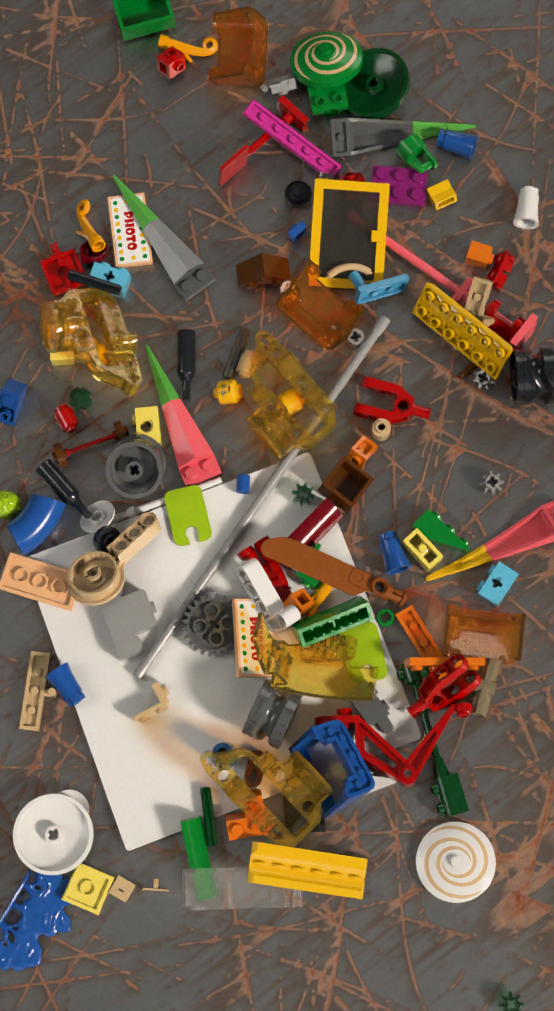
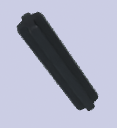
M70 270L67 279L115 295L121 294V285Z

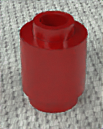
M63 404L54 410V417L63 432L72 433L78 429L77 426L80 422L71 407Z

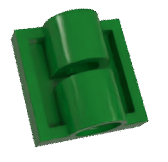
M345 84L332 88H313L307 86L313 116L322 114L323 117H333L338 115L341 110L349 109Z

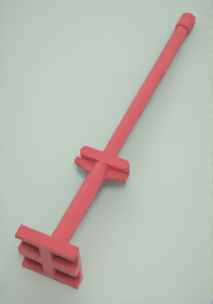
M353 210L348 213L346 220L356 227L358 226L369 235H371L372 230L377 231L376 227L364 220L362 216ZM386 235V246L454 293L452 299L462 307L466 305L472 278H467L459 286ZM488 304L486 305L484 315H486V311L489 306ZM496 311V313L503 317L505 320H507L511 324L514 323L510 319ZM533 313L529 316L509 342L512 348L519 349L525 344L536 329L534 327L537 325L536 320L538 316Z

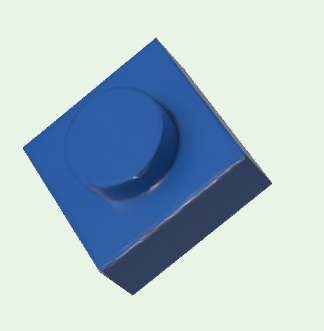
M303 221L289 228L288 240L293 244L307 233V226Z

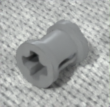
M354 328L347 334V345L350 349H359L363 344L364 334L358 328ZM354 336L358 339L357 342H354V339H352Z

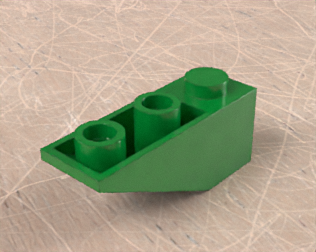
M428 509L412 525L411 529L413 531L418 528L434 545L465 554L470 551L469 543L463 537L459 538L454 534L456 532L454 528L449 524L445 525L441 521V516L434 510L431 512Z

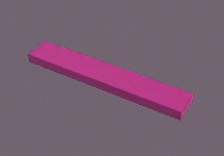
M254 99L242 113V116L326 179L333 180L342 166Z

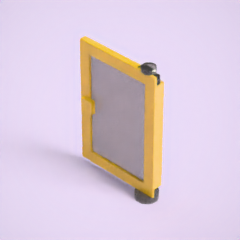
M315 173L308 286H312L311 290L323 291V287L355 289L348 277L353 270L341 272L331 279L326 278L328 271L345 263H358L371 268V272H373L371 275L359 272L366 284L383 280L390 184L334 180V174Z

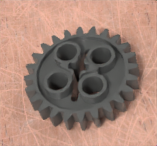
M210 593L207 594L206 600L201 595L199 597L200 602L194 599V607L187 606L190 613L184 612L183 614L187 619L181 621V623L186 624V627L181 630L188 633L184 636V639H191L188 646L195 644L194 651L200 648V655L208 651V657H211L213 652L218 657L220 651L225 655L227 654L226 648L231 651L234 650L232 643L234 644L232 599L226 602V596L224 595L219 599L218 593L215 594L214 598L211 597ZM209 606L214 607L216 610V614L213 617L209 616L206 612ZM224 611L223 616L216 623L217 628L212 629L206 639H203V635L211 626L209 622H213L219 613ZM224 618L230 619V628H225L222 625ZM196 622L204 624L203 632L195 630ZM212 634L219 635L220 642L218 644L211 642L210 637Z

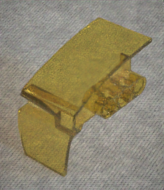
M258 613L253 634L254 646L264 675L272 674L270 685L274 689L323 699L374 701L378 667H351L350 660L355 658L357 650V639L354 636H331L302 648L299 644H288L284 640H275L268 630L263 613Z

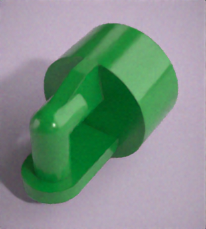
M417 133L409 134L396 147V153L405 164H408L419 174L429 169L434 170L438 166L436 159L426 149L427 145ZM420 157L424 163L421 164L417 158Z

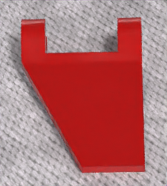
M495 299L494 302L490 303L486 311V315L493 317L495 320L494 324L488 328L509 343L526 320L521 316L513 324L496 313L502 303Z

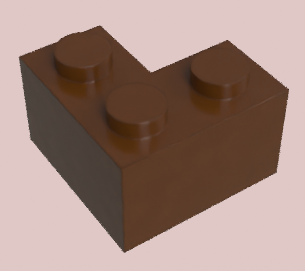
M260 253L236 265L238 286L245 287L247 290L257 289V286L261 284H272L274 287H280L283 282L291 280L288 258Z

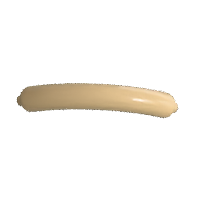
M345 263L328 271L326 278L331 279L341 272L350 270L359 271L366 275H371L373 272H371V268L362 264Z

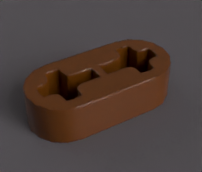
M255 750L250 753L244 781L251 788L258 787L262 782L266 765V755L263 751ZM261 754L260 757L263 758V762H259L258 768H255V761L252 760V757ZM253 770H257L256 777L259 780L258 782L255 781L254 784H250V780L247 777L252 776Z

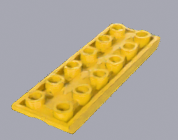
M426 283L412 313L493 379L497 380L513 351L512 346L436 285Z
M252 841L246 882L363 899L368 859Z

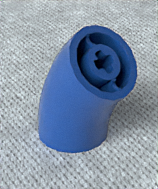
M31 494L20 514L6 524L23 556L36 549L52 533L66 506L65 503Z

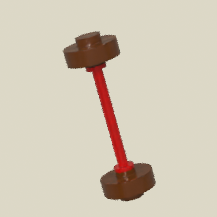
M121 421L114 422L115 431H112V434L69 450L67 448L63 449L60 442L54 444V452H52L55 463L59 462L61 468L69 466L67 458L70 457V454L113 438L120 440L130 435L127 426H122Z

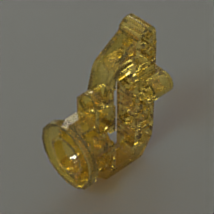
M96 288L68 290L61 300H45L41 305L40 331L46 351L48 353L71 351L74 362L78 364L85 363L96 380L122 390L127 396L137 394L142 382L140 367L135 355L138 339L135 332H127L115 298L108 292ZM82 304L93 305L98 323L101 324L102 336L108 351L106 356L107 366L103 365L99 359L89 328L88 317Z
M259 331L255 335L256 348L249 367L252 381L256 386L249 394L258 409L247 417L245 421L263 445L280 460L292 449H312L337 427L336 416L332 401L301 367L295 355L291 351L287 352L269 332ZM262 339L264 341L267 340L269 348H267V345L264 342H261ZM274 352L281 353V356L278 358L271 357ZM269 363L325 425L315 435L312 436L296 418H293L288 412L287 407L278 397L264 386L261 378L257 375V371L263 365ZM299 380H300L301 382L304 381V384H305V387H306V388H304V386H303L301 383L298 384L297 381H299ZM270 404L277 405V408L273 411L267 409ZM322 406H323L325 409H328V408H329V411H330V412H329V413H327L326 411L323 412ZM296 431L302 433V436L298 439L292 437V434Z
M246 748L216 753L212 750H205L200 755V763L209 776L261 832L275 844L287 847L296 846L320 823L321 803L334 791L329 783L298 750H295L283 763L267 750L260 757ZM207 756L212 758L217 765L215 769L209 762L206 764L205 758ZM240 757H248L307 820L294 834L284 826L248 785L230 768ZM222 770L228 771V777L224 780L218 778V774ZM280 771L284 772V779L276 781L275 775ZM247 801L253 802L257 809L254 811L247 805ZM305 801H311L312 803L308 810L302 809ZM274 826L277 831H280L281 836L275 835L271 828Z

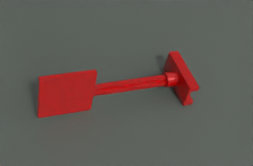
M282 95L278 99L276 107L283 114L280 120L287 125L292 122L303 132L308 127L306 123L309 121V118ZM264 133L250 146L245 145L226 161L219 169L218 185L221 187L247 163V157L255 153L271 137Z

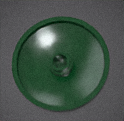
M371 48L362 51L363 64L359 73L345 83L349 109L347 110L358 118L379 119L391 114L403 103L410 88V73L405 62L397 53L385 48Z

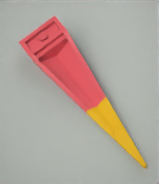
M554 501L541 505L482 546L426 577V581L554 542Z

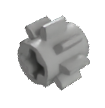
M482 369L479 372H474L476 379L473 382L479 383L478 388L482 389L485 385V388L489 390L491 384H497L494 381L495 379ZM483 375H486L488 381H484Z
M490 471L488 477L482 476L485 482H481L479 486L484 487V494L490 492L494 496L496 490L501 492L502 489L499 485H502L504 481L499 479L500 474L493 475L492 471ZM490 480H492L493 483H496L494 487H491V484H488Z

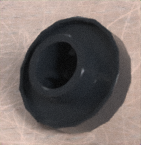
M296 180L287 185L285 199L291 207L303 208L310 203L312 190L306 182Z
M112 526L101 527L93 538L95 549L109 553L106 547L120 533Z

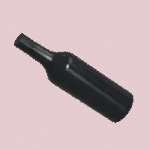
M191 329L177 331V374L182 381L183 401H190V383L196 374V331Z
M50 459L45 460L37 467L36 473L65 504L76 507L86 519L93 515L81 502L78 489Z

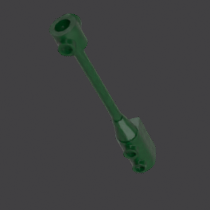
M404 663L400 664V669L396 670L398 680H404V684L412 687L415 700L417 701L420 698L418 692L420 688L419 683L423 680V677L427 676V670L423 668L422 671H411V668H404ZM427 709L419 714L427 736L432 730ZM436 744L431 753L433 757L434 783L430 784V789L433 796L438 795L440 802L436 804L438 814H443L444 818L467 812L469 809L458 772L449 773Z

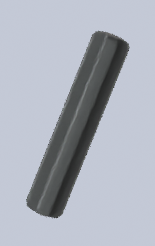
M245 326L240 327L222 372V377L232 379L250 333L249 328Z

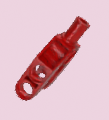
M371 377L362 378L360 387L374 390L378 394L382 392L393 395L396 398L394 410L388 411L356 403L353 410L354 415L373 421L383 418L388 420L390 424L409 421L412 415L429 420L432 408L415 405L414 397L398 384ZM399 404H406L408 408L403 411L399 410L397 406Z
M455 654L428 674L418 689L420 698L406 709L415 718L426 708H431L435 712L450 707L480 685V675L474 670L464 673L468 669L469 663L462 654ZM458 661H463L461 666L455 667ZM442 673H447L445 678L439 679ZM471 676H475L474 681L467 683ZM455 688H460L458 693L452 695V691Z

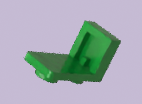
M318 543L316 547L314 545L311 547L320 551L322 545ZM298 571L296 572V577L301 580L300 584L308 590L310 588L316 589L319 584L318 580Z

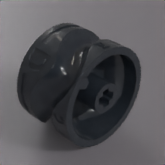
M551 346L540 347L539 352L535 355H528L524 348H513L510 355V386L515 406L529 405L538 398L541 404L554 403V351Z

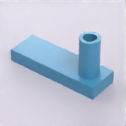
M353 271L348 276L356 289L354 301L357 305L405 292L410 280L407 274H402L366 284L358 271Z

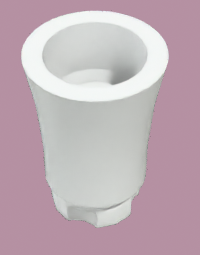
M524 186L520 189L516 214L513 220V225L517 228L535 229L539 226V196L537 188Z

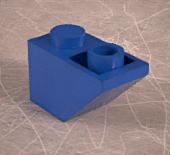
M9 379L2 387L0 393V422L11 426L15 425L25 400L27 384Z

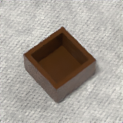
M343 456L317 491L348 514L373 482L374 478L346 456Z

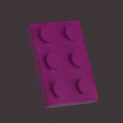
M373 165L371 182L390 184L389 205L425 207L428 170L419 174L415 169ZM370 192L369 203H379L380 193Z

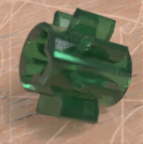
M84 386L81 389L76 387L69 394L71 399L69 404L77 410L80 408L85 410L92 403L90 398L92 393Z
M307 482L304 483V486L296 484L297 491L292 490V494L296 495L293 502H300V507L304 503L310 506V498L315 499V495L311 494L314 487H307ZM300 492H307V498H304V496L300 497Z
M511 991L508 992L506 997L501 995L503 1001L498 1004V1006L504 1007L503 1011H520V1006L524 1005L523 1002L518 1001L520 995L516 994L513 997ZM508 1000H510V1001L515 1000V1001H514L515 1008L509 1007V1008L507 1009V1007L509 1006L508 1003H507V1001H508Z

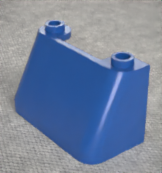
M331 720L311 727L288 748L295 761L298 763H310L327 796L323 797L319 802V808L324 818L333 816L369 793L375 787L374 778L346 726L339 720Z

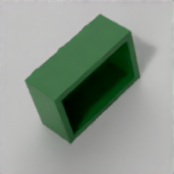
M112 0L123 41L176 27L169 0Z

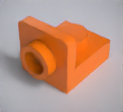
M363 435L351 448L347 458L362 469L366 461L377 450L378 445Z

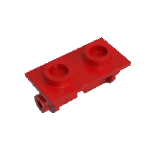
M509 250L498 253L495 256L494 266L486 276V279L493 281V288L498 291L504 287L508 277L503 274V271L510 273L515 262L514 256L508 254Z

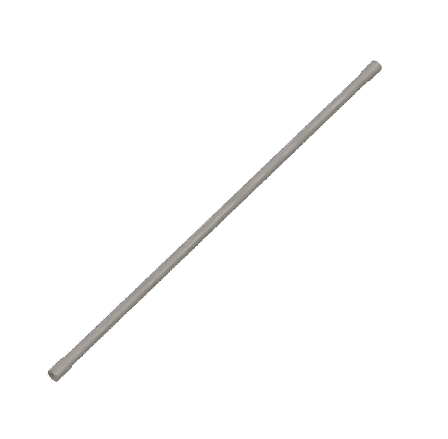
M381 315L368 337L147 655L140 661L132 673L140 680L144 678L158 654L185 617L183 615L184 612L189 611L187 606H192L193 600H197L378 337L382 335L390 323L387 317Z

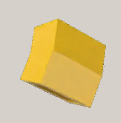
M448 179L426 190V194L436 211L457 201L456 193Z

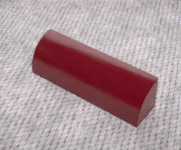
M326 498L288 538L297 540L310 547L312 545L315 546L339 522L343 515ZM283 565V566H284L285 568H287L289 571L292 570V568H289V567Z

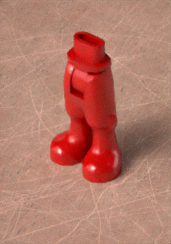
M267 535L253 545L265 561V565L260 562L252 546L242 550L237 556L242 561L256 558L284 603L289 595L292 594L290 591L291 587L280 564L261 553L262 543L270 539Z

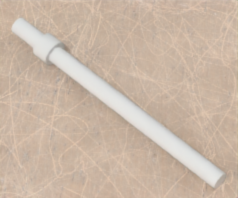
M221 477L197 486L204 491L223 483ZM164 497L137 507H128L126 511L114 515V522L133 518L137 514L165 505Z

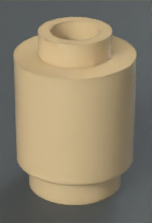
M245 350L241 354L236 368L239 377L247 380L249 377H254L259 363V354L250 350Z
M383 418L375 420L371 429L372 437L377 441H384L389 437L391 431L389 421Z

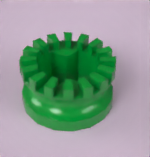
M389 609L380 610L377 614V623L382 627L390 626L394 621V614ZM388 613L391 620L383 623L380 620V615Z

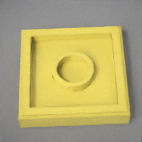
M81 863L73 870L61 900L98 915L115 877Z

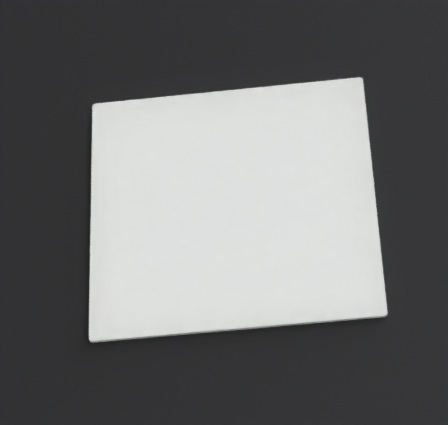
M304 453L294 458L199 597L202 595L206 600L207 594L210 593L211 597L214 598L215 594L218 593L219 599L224 595L226 596V602L231 599H251L236 573V568L246 562L239 559L237 554L252 546L260 562L265 565V561L253 545L267 535L269 538H288L326 499L324 495L317 491L322 481L310 453ZM279 463L248 474L250 475L249 494L236 493L237 479L202 491L212 531L211 538L207 541L199 542L198 529L190 527L186 530V536L189 538L190 545L178 546L173 538L166 505L149 511L157 516L161 530L124 567L125 582L123 585V596L144 589L149 601H154L157 609L154 615L158 627L137 635L144 646L143 651L138 656L121 662L100 605L88 606L75 600L71 612L38 602L60 666L68 662L74 677L86 698L75 705L123 843L128 851L182 831L180 822L183 819L201 816L203 823L204 818L200 788L202 787L211 788L214 818L244 807L241 792L261 789L262 798L266 799L318 779L310 763H298L295 761L288 748L306 731L315 726L316 717L335 716L336 709L351 708L352 715H359L347 699V695L362 684L355 685L349 680L339 634L302 648L296 640L291 626L276 633L272 632L275 676L237 678L235 644L232 643L234 647L232 651L226 648L227 654L225 655L222 651H220L218 657H216L215 652L212 653L211 657H208V651L200 655V648L194 651L195 644L188 646L191 639H184V636L188 633L181 630L186 627V624L180 623L152 663L144 678L140 680L132 674ZM141 515L111 526L116 528L121 534ZM337 523L318 542L322 545L320 551L355 567ZM95 533L65 542L28 556V558L69 570L72 563L78 557L88 552L97 551L93 545ZM279 563L292 593L301 588H304L309 595L315 591L312 588L308 590L300 584L301 580L296 577V570L292 569L289 571ZM333 587L317 613L358 596L363 597L367 601L368 598L365 592L353 596ZM207 607V614L212 617L215 616V608ZM371 608L374 619L368 622L374 623L378 628L387 667V675L384 679L375 681L373 676L374 668L370 665H365L361 668V675L368 685L372 683L378 691L376 696L379 700L384 699L390 707L388 710L390 714L387 717L394 729L391 733L385 734L377 724L372 728L396 749L419 740L421 733L415 718L406 709L410 706L402 684L398 680L396 669ZM221 611L213 622H209L211 626L203 635V639H206L212 629L217 628L216 623L223 616L224 611ZM228 618L222 620V625L225 628L231 627V621ZM196 622L195 630L203 632L204 624ZM211 635V642L218 644L220 642L219 635ZM266 679L274 683L275 692L281 691L286 687L303 695L292 723L278 750L269 745L268 736H265L262 740H257L242 733L249 712ZM157 681L160 685L165 684L169 695H167L170 702L167 705L168 709L159 714L157 711L150 715L151 718L143 723L135 722L133 720L134 716L160 703L151 685ZM351 727L348 732L355 743V728ZM364 737L365 751L373 756L383 754L367 737ZM221 742L232 744L238 753L236 764L227 770L216 768L210 758L213 747ZM260 750L266 755L264 774L261 784L258 787L251 788L244 781L250 753ZM225 751L220 753L221 759H225L227 757V753ZM261 754L252 757V760L255 761V768H258L259 762H263V758L260 757ZM253 770L252 776L247 777L250 780V784H254L255 781L258 782L259 778L256 777L257 770Z

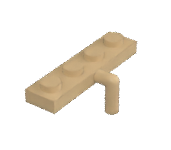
M474 276L465 309L489 327L494 324L495 320L493 317L484 315L493 281Z
M31 651L19 729L39 732L44 698H56L58 696V692L54 688L46 689L47 679L45 676L49 672L50 653Z

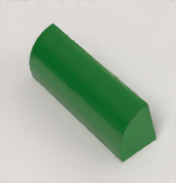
M358 596L301 619L290 626L299 645L304 648L371 621L374 618L369 602L363 597Z
M201 816L183 819L180 823L196 899L199 902L215 897L217 890Z

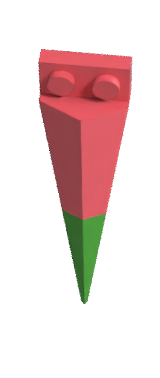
M146 345L147 355L175 458L185 486L196 485L222 474L214 453L151 349Z

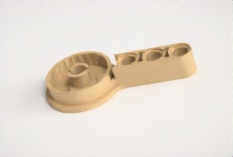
M145 512L106 547L109 553L102 551L88 552L78 557L72 563L68 572L67 585L71 596L77 602L83 605L96 606L109 602L119 594L125 582L124 567L126 563L157 536L161 530L155 513Z

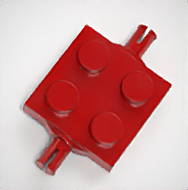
M53 242L55 249L52 243L49 245L53 255L40 261L52 294L55 297L62 293H69L71 302H75L73 295L76 301H78L79 298L75 290L83 286V284L67 279L70 270L85 274L76 250L73 248L60 252L57 243Z

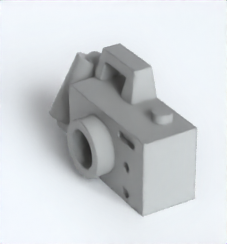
M293 74L270 79L269 85L263 84L261 86L264 94L271 91L272 94L285 95L289 90L297 89Z

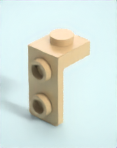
M157 681L151 685L160 703L134 716L133 720L135 722L143 723L151 718L150 715L157 711L159 714L168 709L167 705L170 702L167 695H169L165 684L160 685Z

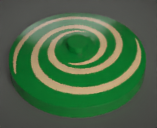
M336 31L312 34L297 43L290 54V68L293 76L302 84L313 88H332L345 84L359 73L363 64L362 48L358 41L345 33Z

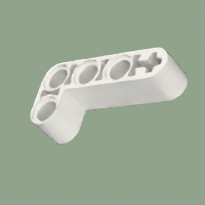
M251 558L236 568V573L271 632L282 631L300 620L301 615L297 607L294 605L284 606L263 567L256 558Z

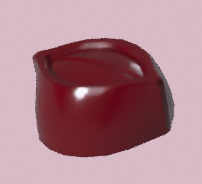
M88 241L84 242L80 246L81 263L94 264V262H102L108 254L107 242H105V248L100 252H94L89 246Z

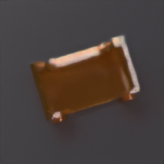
M253 6L214 12L212 29L219 35L217 66H212L208 71V81L213 85L262 86L265 83L267 20Z
M310 259L280 294L275 302V306L325 350H333L349 337L366 308L362 304L357 305L354 299H349L344 303L317 279L321 274V270Z
M447 604L444 611L441 652L445 653V657L462 654L464 656L503 660L504 664L515 665L516 662L521 661L526 614L516 613L509 616V613L506 612L497 613L466 609V607L459 609L457 605Z

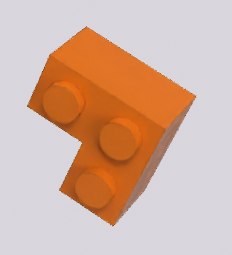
M261 789L241 792L244 812L225 815L229 841L269 834Z

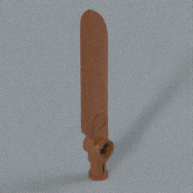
M275 537L264 541L261 545V553L265 557L349 595L355 596L368 592L371 597L381 598L385 601L390 600L397 603L399 607H402L407 599V591L394 588L393 584L388 583L385 578L373 576L297 540ZM375 583L381 586V592L376 591Z

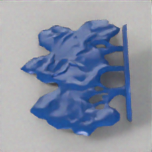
M28 869L0 914V928L3 931V940L0 941V969L5 971L12 968L15 971H19L27 967L32 968L40 965L42 949L39 945L38 937L42 934L46 937L56 935L57 932L65 933L71 931L70 917L63 910V907L71 903L61 900L70 877L63 879L62 874L45 875L35 872V882L28 884L26 881L30 875V870ZM37 885L40 886L41 889L37 890L34 887ZM22 888H25L30 897L23 904L19 905L15 900ZM11 907L21 913L19 921L14 925H8L4 921ZM12 927H18L19 929L14 931ZM8 930L14 934L15 941L13 943L7 937L10 934ZM4 940L7 941V946L3 945Z

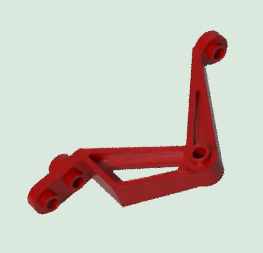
M471 703L452 704L407 759L397 752L359 715H352L351 708L336 709L335 716L316 717L315 726L331 720H339L346 726L347 730L354 727L355 745L365 764L400 785L411 787L415 784L451 716L455 714L458 718H467L469 714L473 713ZM364 737H367L396 766L391 767L365 751Z

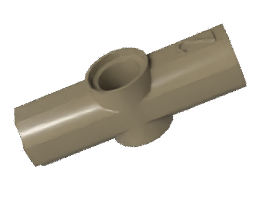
M485 656V666H482L480 672L481 683L473 691L474 697L471 703L473 713L471 714L486 717L490 700L493 698L497 686L496 678L499 673L501 660Z

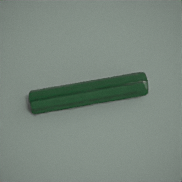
M202 787L200 788L206 842L209 847L216 846L218 841L211 788Z

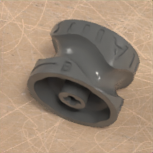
M143 434L125 436L115 444L107 458L105 474L108 483L115 492L127 498L136 499L150 495L158 488L165 473L167 464L165 452L162 446L150 436Z
M266 679L249 712L242 733L257 740H262L265 736H268L269 745L278 750L292 723L303 695L286 687L281 691L275 692L274 683Z

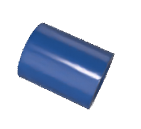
M237 475L236 493L249 494L250 475Z

